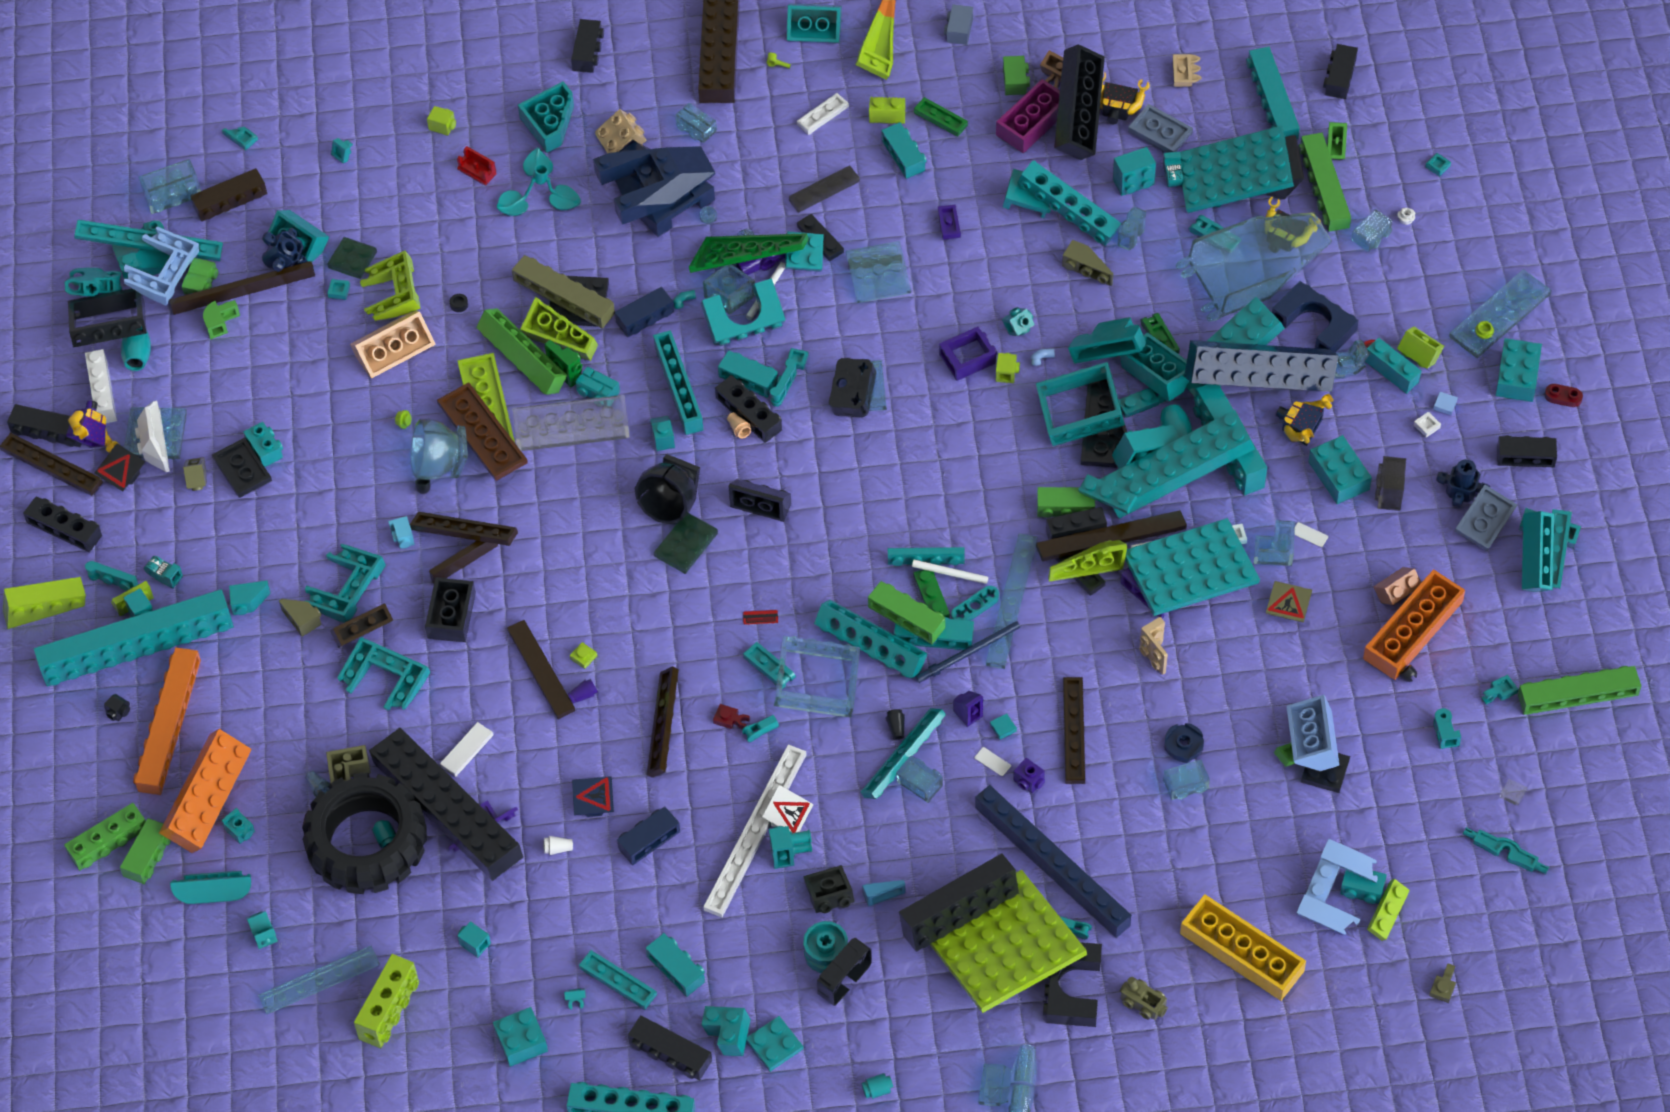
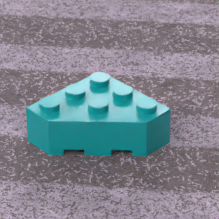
M564 81L518 104L519 118L546 153L563 144L574 109L573 93Z

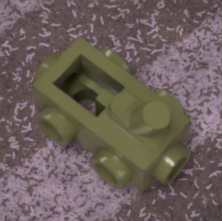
M1130 977L1120 988L1123 1005L1129 1009L1136 1008L1140 1011L1139 1014L1143 1018L1156 1020L1158 1016L1162 1018L1168 1009L1166 1006L1167 998L1161 991L1148 987L1147 983L1143 980Z

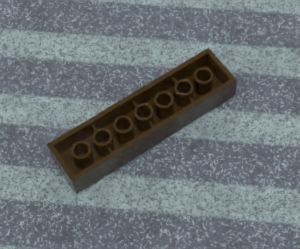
M703 0L698 85L699 103H735L740 0Z

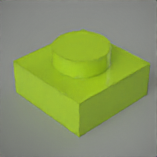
M583 642L570 654V659L584 669L597 657V652Z

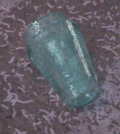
M310 771L306 774L305 779L315 797L320 791L326 793L330 790V783L315 771Z

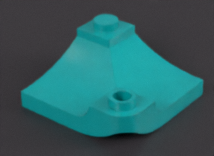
M151 221L144 223L141 229L156 232V227L164 229V226L160 221ZM112 245L124 279H128V273L124 272L125 264L150 275H156L161 273L170 258V255L162 252Z

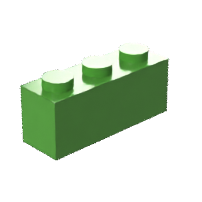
M1038 487L1037 517L1050 518L1095 508V499L1079 493L1078 489L1080 487Z
M147 818L120 866L123 877L144 885L147 879L152 877L156 863L161 861L165 847L171 843V840L159 833L163 823Z

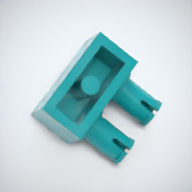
M776 826L773 829H769L774 869L794 866L795 854L812 852L810 830L792 833L789 830V826Z

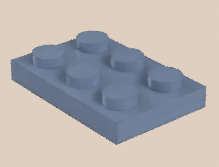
M1148 104L1129 125L1128 132L1169 153L1177 152L1193 133V128Z
M1484 485L1454 532L1483 550L1488 551L1516 509L1517 504Z

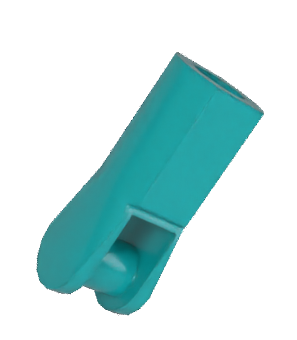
M771 715L757 723L744 727L742 733L746 734L748 742H752L778 728L779 724L775 716Z
M1060 916L1076 937L1084 940L1088 939V931L1092 929L1089 923Z

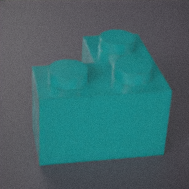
M705 1006L701 1025L708 1036H719L717 1045L722 1054L726 1056L744 1055L751 1020L745 1008Z

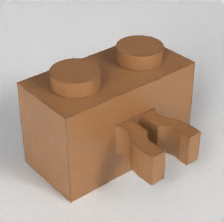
M1049 50L1040 67L1043 73L1050 76L1045 81L1050 83L1054 80V87L1058 89L1059 81L1061 82L1063 57Z

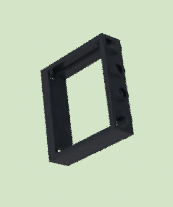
M132 288L68 300L69 333L73 348L147 333L144 298L142 294ZM137 307V316L76 328V319Z

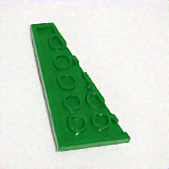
M807 233L706 237L690 263L689 270L692 273L803 250L809 240Z

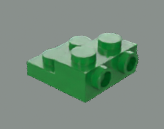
M551 340L545 343L546 355L567 374L564 382L569 387H573L578 377L582 375L583 365L580 363V355L576 351L573 352L569 347L563 350L559 344H555Z

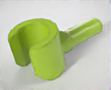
M773 52L768 53V66L780 65L790 69L791 64L777 60V55Z

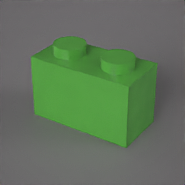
M1024 55L1003 57L1005 95L1027 94V87H1030V77L1026 76V73H1029L1028 62L1025 63Z

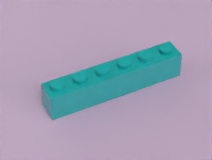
M1270 46L1249 50L1246 65L1248 69H1251V78L1256 83L1257 95L1261 96L1262 109L1266 110L1267 122L1271 124V128L1282 126L1285 137L1295 135L1299 139L1300 127Z
M671 330L653 335L654 347L685 435L703 431L702 415Z

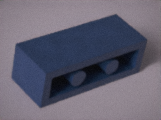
M661 286L615 311L616 323L627 337L637 334L642 329L654 325L662 318L670 316L674 312L673 300Z
M664 806L660 810H655L646 820L639 821L630 831L622 833L617 839L618 849L634 865L680 833V824Z

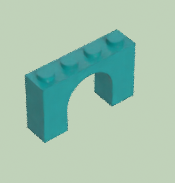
M772 278L753 285L759 305V315L754 322L747 325L736 324L728 318L720 295L701 301L700 304L714 345H727L730 343V340L735 338L739 341L747 338V335L751 333L758 335L764 333L767 328L771 327L774 330L782 327L786 319Z

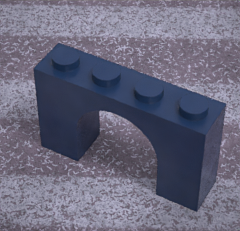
M1301 281L1272 308V313L1285 329L1303 313L1315 312L1323 315L1328 320L1329 326L1316 338L1315 348L1331 349L1334 353L1340 349L1358 328L1359 320L1354 315L1347 313L1339 305L1332 303L1324 295L1317 293L1311 286Z

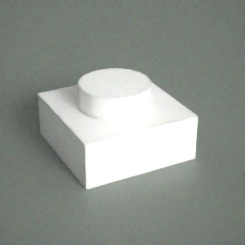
M1427 412L1415 420L1413 426L1427 438L1440 429L1441 423Z

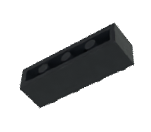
M17 404L14 405L7 421L11 433L29 436L33 439H43L51 443H62L69 447H81L82 443L66 437L70 425L68 419L71 416Z
M640 1015L628 1033L629 1044L637 1051L642 1050L654 1060L660 1059L671 1069H679L688 1078H696L700 1081L712 1062L710 1051Z

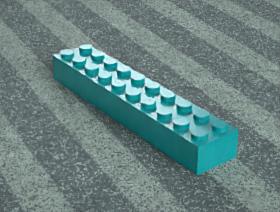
M220 589L36 647L34 652L48 687L58 685L60 682L70 679H77L82 675L96 673L98 670L111 668L123 662H130L142 656H149L161 650H168L180 644H187L199 638H206L218 632H225L234 628L223 591Z

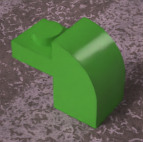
M235 300L225 302L217 306L216 301H213L205 308L203 319L210 339L227 334L225 321L240 316Z

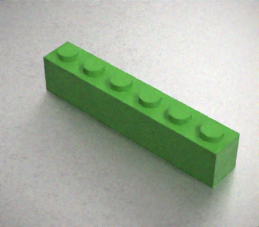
M1323 133L1301 136V144H1298L1300 155L1303 154V165L1305 169H1308V180L1313 184L1312 191L1314 197L1317 196L1318 210L1322 211L1323 225L1327 226L1328 232L1350 228L1351 215Z
M497 308L484 310L476 327L482 335L491 341L493 346L499 349L508 360L516 365L517 369L522 371L542 393L546 395L559 393L567 374Z
M1621 666L1618 669H1603L1594 673L1585 672L1577 676L1567 675L1559 679H1545L1535 683L1526 682L1520 685L1518 698L1523 714L1528 715L1639 696L1641 683L1635 666Z

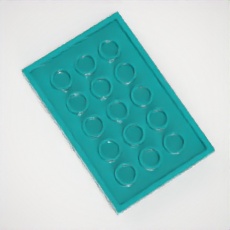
M1282 126L1180 152L1183 174L1182 187L1187 213L1294 187Z
M1228 518L1129 548L1125 557V561L1153 616L1258 584L1260 581Z

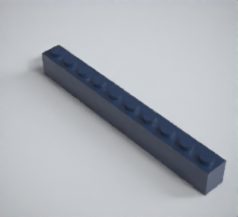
M991 785L975 796V808L1115 938L1131 926L1132 915Z

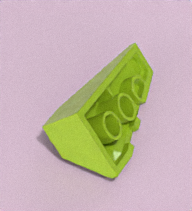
M1120 540L1099 543L1049 568L1048 580L1050 582L1123 570L1127 544Z

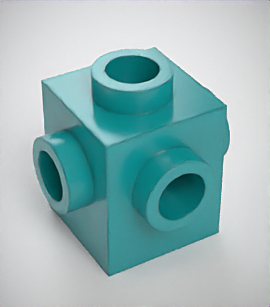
M1019 307L1013 308L1009 311V315L1001 319L1008 334L1012 336L1024 335L1035 325L1032 320V313L1027 309Z

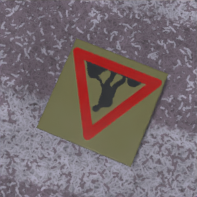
M1274 581L1266 614L1304 623L1312 589Z

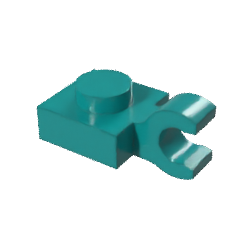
M1506 675L1491 682V689L1484 691L1483 694L1485 696L1481 699L1485 704L1491 703L1497 697L1500 701H1503L1517 694L1519 689L1511 678Z

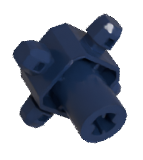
M290 228L276 236L270 232H266L263 235L262 240L269 245L267 251L262 255V261L267 267L279 272L294 263L298 265L308 262L306 257L301 254L303 244L302 241L296 238L297 230Z
M1467 459L1461 460L1454 466L1450 475L1447 472H1438L1436 478L1438 483L1447 484L1446 493L1449 498H1453L1452 505L1455 507L1462 506L1463 502L1473 501L1476 492L1479 493L1484 485L1490 487L1486 483H1479L1481 474L1476 469L1475 463Z

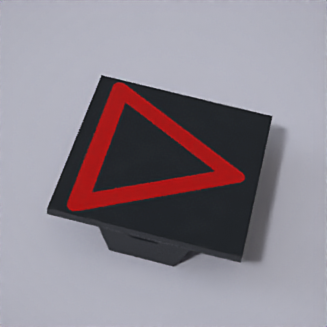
M117 443L95 471V474L123 492L129 484L132 485L140 475L139 470L145 464V461Z

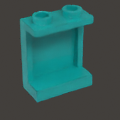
M1013 169L1002 208L1009 209L1011 204L1041 212V218L1044 219L1046 213L1050 214V206L1038 200L1029 191L1024 190L1018 184V180L1024 171Z

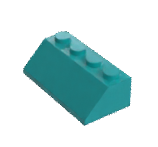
M1149 333L1143 335L1146 344L1142 351L1121 355V367L1167 401H1171L1182 394L1189 383V380L1184 377L1187 360Z

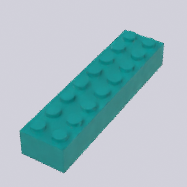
M1233 410L1104 476L1100 480L1137 496V500L1129 512L1130 514L1255 450V447L1236 410ZM1113 508L1119 519L1128 515L1125 512Z

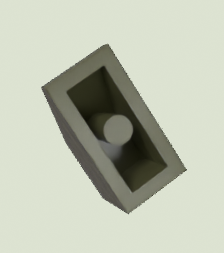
M205 458L185 460L183 470L187 489L192 488V491L203 489L207 484Z
M279 600L281 611L302 637L322 625L320 621L321 613L316 606L312 607L306 601Z

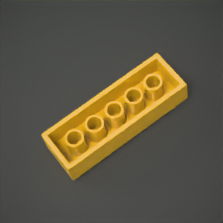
M1206 894L1203 895L1181 923L1180 934L1280 1001L1283 1000L1305 971L1306 960Z

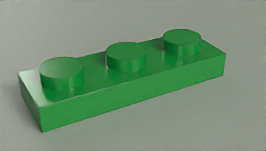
M925 97L914 108L915 114L957 137L968 126L967 120Z
M927 570L913 572L924 604L934 612H940L944 617L950 618L949 610L934 572Z

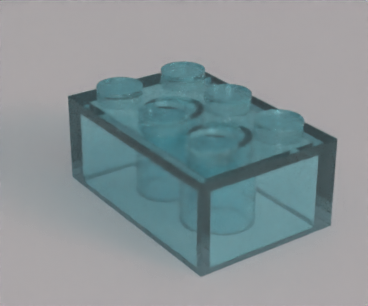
M190 159L138 177L151 214L191 201L190 196L201 191L197 174Z

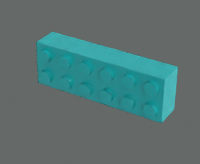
M1255 297L1207 341L1267 345L1285 328L1274 314ZM1189 381L1186 389L1195 397L1196 388L1206 384L1191 383Z
M1206 384L1196 388L1193 412L1201 420L1202 426L1234 410L1219 385ZM1256 447L1255 450L1226 464L1229 475H1233L1237 489H1241L1244 496L1265 488L1267 466Z

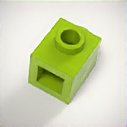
M434 106L427 117L429 130L448 136L456 126L454 112L446 108Z
M998 353L996 382L1014 383L1015 373H1019L1020 362H1017V355Z

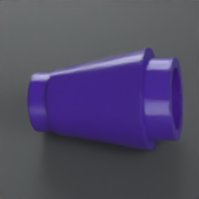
M585 679L568 695L574 704L594 697V694L598 693L591 679L587 681Z

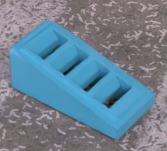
M904 880L862 885V893L867 905L872 906L905 894Z

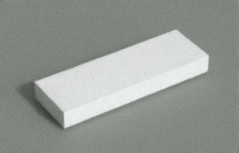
M836 93L797 120V125L806 134L810 135L847 109L849 103Z
M477 722L440 763V767L456 777L491 739L493 732Z

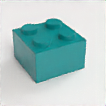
M1148 147L1114 158L1113 182L1121 196L1132 194L1135 191L1149 188L1155 184L1156 162Z
M531 1007L493 1022L495 1034L510 1067L548 1052L546 1040Z

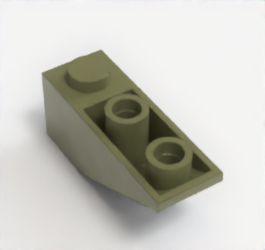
M1072 240L1063 254L1062 266L1085 277L1095 279L1102 284L1112 286L1113 272L1089 246Z

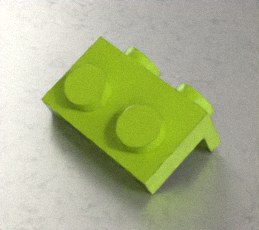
M147 581L112 599L111 603L119 616L128 613L123 597L140 588L149 601L154 599Z

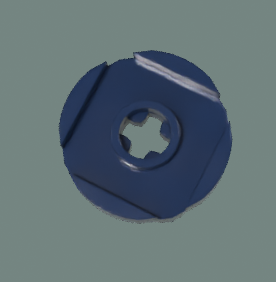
M1185 723V725L1178 726L1176 724L1167 731L1164 748L1172 758L1183 763H1189L1191 760L1196 759L1203 751V734L1195 725ZM1180 740H1188V745H1181Z

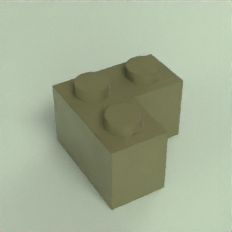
M366 745L326 752L330 783L341 777L344 781L350 780L353 774L371 773Z

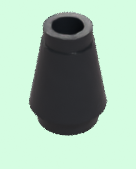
M901 709L890 710L887 712L886 721L893 739H903L905 714L902 713Z

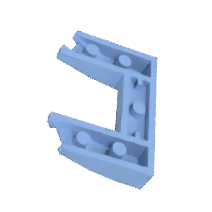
M156 227V235L149 237L145 234L142 240L170 255V258L158 277L125 264L124 272L128 273V279H124V284L140 294L167 306L175 293L174 288L186 268L199 253V243Z
M1328 839L1315 874L1298 908L1297 915L1346 935L1347 933L1344 929L1352 922L1356 925L1359 924L1361 919L1325 902L1340 868L1377 883L1378 877L1373 876L1372 863L1377 864L1376 860Z

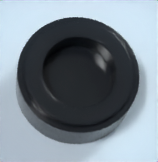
M455 294L450 298V307L453 311L463 312L468 308V299L464 294Z

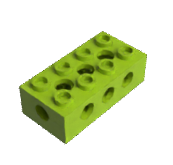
M391 954L354 1021L359 1040L380 1049L384 1043L388 1042L391 1036V1029L394 1025L398 1024L402 1009L408 1006L412 991H416L419 985L414 962Z

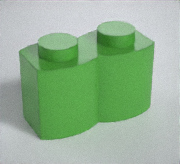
M194 258L182 283L183 293L188 295L212 288L211 283L218 276L215 262Z

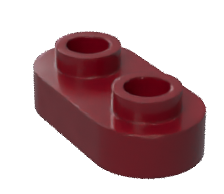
M1560 384L1548 385L1544 394L1548 402L1568 407H1578L1583 399V394L1579 389Z

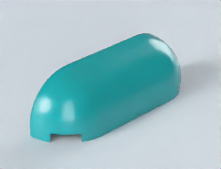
M242 871L184 875L183 880H172L170 882L174 896L187 904L236 901L248 894L251 888V875H242Z

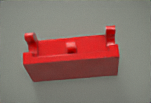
M466 146L463 150V158L461 156L457 158V169L486 186L497 174L495 162Z

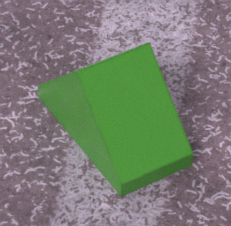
M1329 122L1327 147L1331 159H1345L1347 123Z

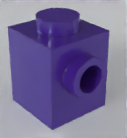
M1025 758L1014 770L1013 780L1021 789L1027 790L1030 793L1040 789L1045 783V770L1028 758Z

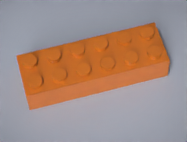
M1433 569L1366 645L1363 659L1396 680L1463 603L1465 589Z
M221 729L209 734L159 833L191 853L202 849L252 749Z

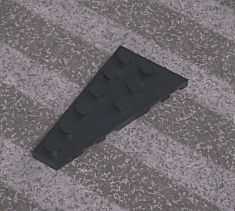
M1107 379L1088 384L1085 419L1115 410ZM1126 426L1083 437L1081 465L1118 468L1112 454L1123 434L1127 432Z

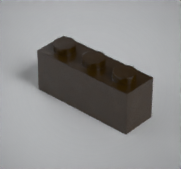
M384 603L331 629L330 632L339 648L392 622L393 618Z

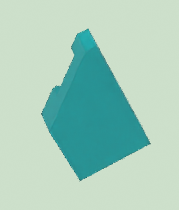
M238 127V129L232 130L222 129L223 135L244 150H247L258 140V136L246 127Z

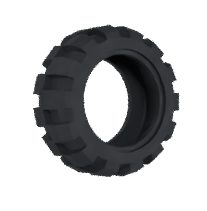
M369 773L353 774V779L344 781L341 777L330 783V790L326 793L320 791L310 804L312 811L308 810L305 814L302 825L304 832L302 840L310 865L316 874L323 877L324 882L336 889H341L342 886H345L348 893L364 894L365 889H373L374 893L388 890V884L395 880L399 884L411 874L410 866L416 867L419 864L425 851L423 845L427 841V828L420 803L416 802L414 794L405 785L399 783L396 786L395 779L378 774L376 778H370ZM359 812H381L389 815L399 824L393 840L385 848L371 855H347L337 850L331 844L332 836L340 823L349 816Z

